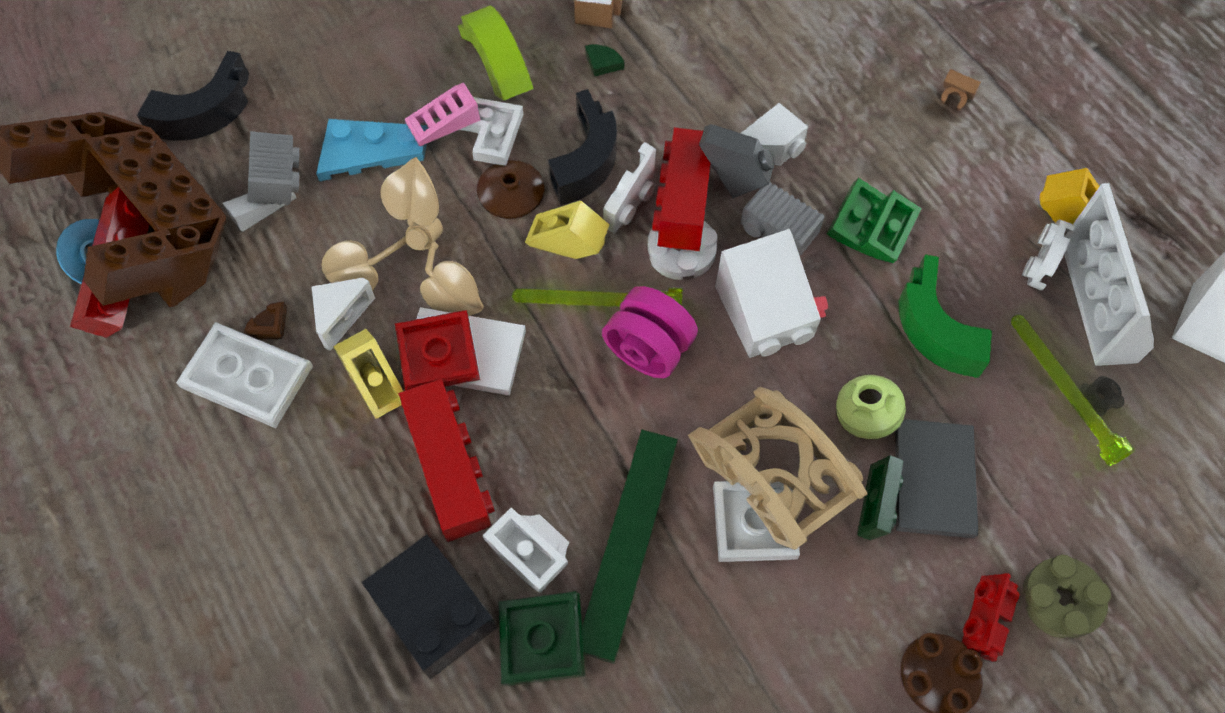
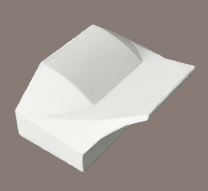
M510 508L483 534L484 540L522 580L539 593L568 564L565 555L569 541L540 514L533 516L519 515L513 508Z

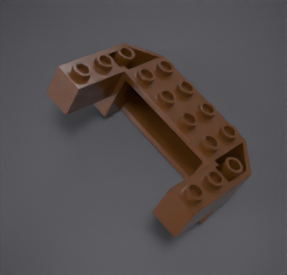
M103 112L60 118L55 117L46 120L0 126V173L9 184L64 175L81 197L107 192L111 194L116 188L120 187L149 223L147 234L88 247L84 282L103 306L158 292L169 307H173L206 283L219 250L223 228L226 224V215L223 209L212 200L204 187L195 180L186 166L177 159L167 144L159 138L152 128Z

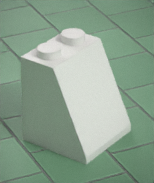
M790 229L722 251L715 288L749 358L760 354L763 357L769 356L785 345L791 343L800 345L814 337L821 318Z
M1225 252L1193 284L1172 335V339L1224 363Z

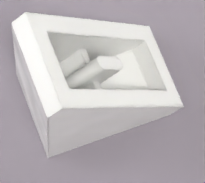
M357 278L312 286L316 332L323 346L331 351L333 346L339 342L373 302L375 296L368 280Z

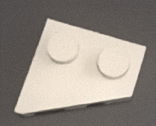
M645 142L638 150L640 153V165L634 173L626 170L616 190L603 208V219L610 224L608 230L614 234L622 224L627 225L632 220L636 207L642 200L646 202L655 190L656 149Z

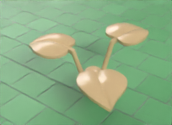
M412 158L401 168L390 174L381 186L382 203L388 213L399 220L407 219L409 227L406 230V235L370 259H368L367 251L361 243L352 240L338 242L325 253L322 259L323 274L331 283L364 278L369 281L373 291L378 283V274L372 265L378 263L405 244H408L415 250L428 249L425 271L430 277L426 278L420 285V291L426 303L434 310L450 313L467 310L468 316L477 314L482 311L484 306L480 300L478 288L471 273L463 265L453 261L440 262L433 269L435 251L439 247L435 241L441 236L443 231L442 223L437 218L439 201L427 171L418 158Z

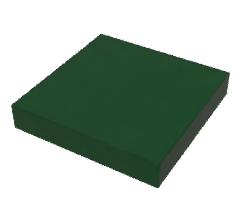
M577 591L498 601L502 685L511 686L585 677L580 594Z

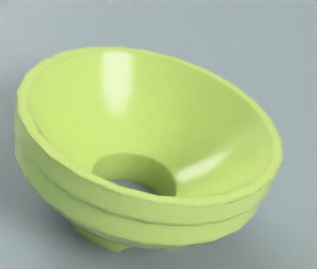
M863 375L850 380L842 387L836 402L837 417L843 428L850 434L864 439H878L890 435L900 427L906 412L905 400L900 388L890 379L878 375ZM874 389L880 392L882 398L875 404H866L859 399V395L864 390Z

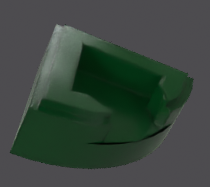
M599 44L585 45V55L594 77L624 69L625 62L614 49Z

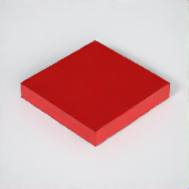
M467 310L395 323L405 391L439 379L443 380L445 387L480 380Z

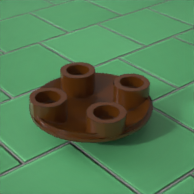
M925 633L906 648L901 660L900 675L906 693L923 711L927 713H966L975 706L981 695L983 685L981 670L983 663L977 652L968 650L966 645L959 640L944 634Z

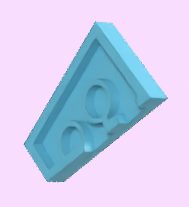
M329 119L316 174L319 181L331 179L333 174L348 172L349 175L362 173L363 168L378 165L383 168L404 165L415 157L419 161H424L427 144L419 147L406 124ZM421 125L424 131L428 129L427 125Z

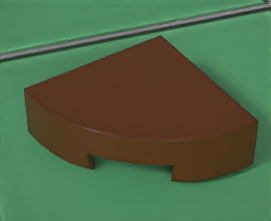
M285 302L269 304L266 306L267 309L260 312L254 319L251 318L244 329V334L255 339H283L287 314Z

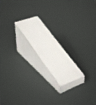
M294 192L291 194V201L296 198ZM248 194L223 202L230 218L242 232L285 205L284 203L272 205L270 202L264 204L263 202L257 203L255 201L250 203L247 201Z

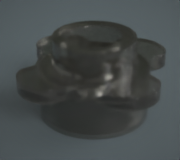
M1100 376L1092 384L1084 383L1079 387V395L1086 398L1091 406V413L1096 416H1103L1107 410L1111 408L1119 409L1124 405V397L1122 396L1120 386L1107 376ZM1098 394L1103 395L1104 399L1100 398Z

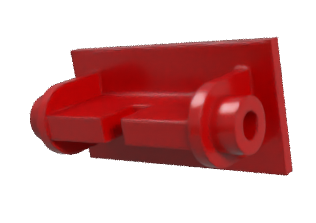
M1009 573L981 576L980 582L974 591L975 598L969 618L963 627L961 642L966 645L968 650L981 651L980 657L992 662H996L998 656L1003 655L1009 632L1007 627L998 623V619L1012 622L1016 604L1020 597V593L1017 591L1018 585L1010 581L1011 574Z

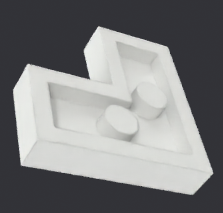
M473 97L478 105L480 121L459 130L479 133L472 151L474 160L506 166L523 117V106Z

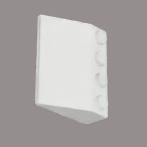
M1104 183L1100 185L1074 222V230L1067 232L1065 237L1070 238V242L1064 256L1095 366L1139 363L1154 348V337L1148 307L1109 183Z

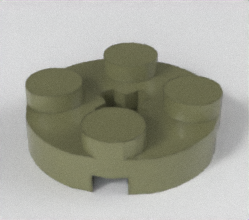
M1061 554L1055 558L1042 561L1028 573L1023 583V594L1025 593V600L1028 605L1026 607L1028 616L1039 629L1053 637L1064 639L1066 637L1079 638L1086 636L1099 628L1107 616L1108 602L1111 599L1109 587L1102 582L1101 578L1091 567L1068 555ZM1057 588L1063 591L1065 589L1072 594L1074 605L1071 603L1065 606L1061 605L1058 602L1061 596L1056 591Z

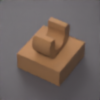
M950 69L944 80L943 88H946V90L942 93L941 103L945 104L950 95H958L960 102L956 110L961 111L966 105L967 98L970 100L974 99L981 82Z

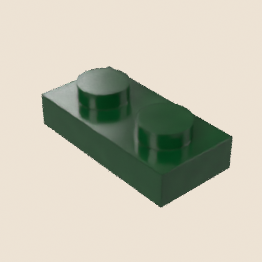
M889 455L870 464L866 484L867 495L864 496L857 536L871 541L891 533L897 520L895 506L897 495L903 485L901 473L904 460Z

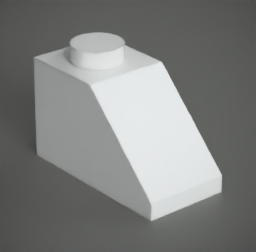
M778 103L741 132V134L757 138L763 149L770 151L774 165H782L790 157L796 158L804 150L808 126Z

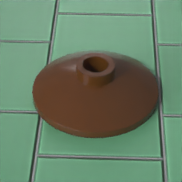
M508 160L506 166L494 164L482 173L477 184V195L482 207L490 214L505 219L520 218L528 215L539 206L544 196V182L540 173L530 164L517 160Z

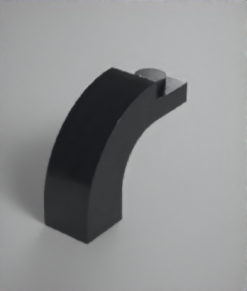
M227 51L212 80L195 92L174 95L151 89L137 114L141 124L152 128L160 139L173 141L205 137L226 127L240 115L248 103L242 88L248 83L249 72L240 53Z
M588 89L576 93V112L587 135L586 141L575 151L548 160L549 180L560 206L580 200L597 190L610 175L616 160L617 124L613 110L603 113L600 102L593 100Z

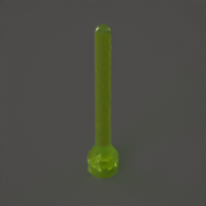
M668 287V291H661L682 306L683 288ZM518 288L513 291L512 298L518 303L620 307L621 302L628 293Z
M1020 314L1014 315L1011 318V325L1100 443L1097 445L1101 450L1099 455L1107 466H1113L1134 453L1135 448L1126 437L1121 438L1118 433H1112L1025 317Z

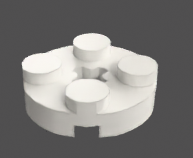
M1059 219L1055 224L1045 225L1037 242L1043 246L1037 257L1031 256L1022 273V276L1028 278L1027 285L1041 291L1046 287V284L1040 281L1043 276L1048 275L1052 277L1070 242V238L1065 237L1064 233L1065 231H1073V224Z
M705 221L700 252L683 249L679 252L675 248L658 247L659 232L652 231L651 229L648 236L650 261L652 266L665 277L682 280L683 276L689 277L694 275V278L706 273L713 265L717 251V233Z

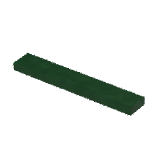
M641 429L582 625L583 650L586 656L615 664L678 442L676 438Z

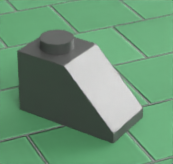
M712 124L705 126L699 146L732 198L769 184L774 168V160L770 151L763 149L757 138Z

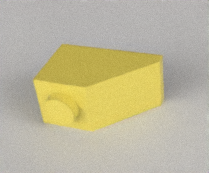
M577 201L536 214L525 243L530 247L579 259L600 252L605 244V236L610 224L584 202Z
M367 329L333 346L375 419L402 405L398 393L403 392V389L378 343Z

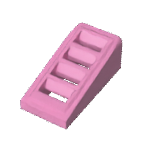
M464 83L449 89L405 118V123L419 147L480 121L478 105ZM438 117L440 121L435 123L433 118ZM424 122H426L427 126L429 127L425 131L422 129L420 125Z

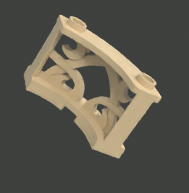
M759 387L753 391L756 397L709 430L699 427L688 436L705 467L720 474L732 486L739 482L741 486L743 485L751 495L747 497L746 501L765 524L774 541L796 550L807 541L806 537L855 500L858 498L862 499L867 495V491L861 483L863 475L858 467L845 459L828 436L803 411L788 401L779 391H771ZM779 439L797 443L800 458L798 477L796 478L785 470L775 468L758 472L755 469L760 458V443L758 440ZM746 443H748L752 450L749 454L742 455L738 452L741 450L746 451ZM813 454L818 460L813 461ZM828 475L831 476L840 493L824 504L810 490V486L821 494H828L830 486L822 481V477ZM774 482L784 483L783 491L776 493L771 484ZM806 502L814 512L797 524L795 520Z

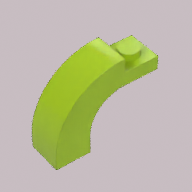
M490 5L461 16L463 24L458 25L461 37L471 42L476 48L487 71L495 96L502 100H507L534 89L517 43L499 12Z

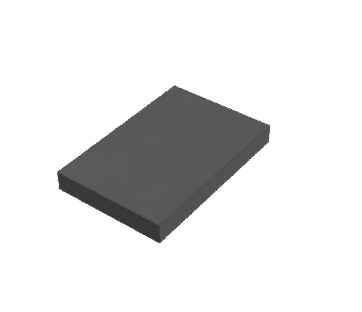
M904 419L900 427L895 430V457L904 460L901 473L903 485L896 501V531L975 538L978 536L974 426Z

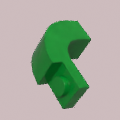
M925 254L919 267L912 268L909 282L906 283L899 297V317L904 332L913 346L937 366L953 373L979 378L990 363L992 330L959 323L945 313L936 295L939 257Z

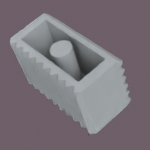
M250 131L247 201L250 203L254 201L257 203L263 202L264 204L270 202L272 205L284 203L288 206L291 204L292 192L298 193L299 172H293L292 168H299V148L293 147V135Z
M769 182L768 185L761 187L743 208L740 224L743 225L749 235L755 238H763L790 229L799 256H801L811 242L814 241L815 237L818 236L824 215L818 213L817 210H813L811 206H807L805 202L795 199L788 192H784L776 184L772 185Z

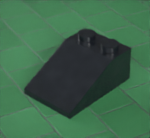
M425 535L361 582L430 680L497 629L492 616L428 535Z

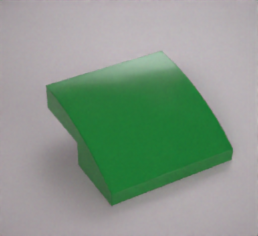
M858 178L852 183L827 235L870 257L894 263L897 261L922 208L894 190L886 196Z

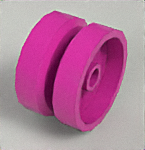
M635 286L621 302L620 311L614 313L602 329V337L605 343L617 357L643 374L663 379L672 374L680 362V353L688 350L698 333L695 320L683 306L659 290L646 286Z

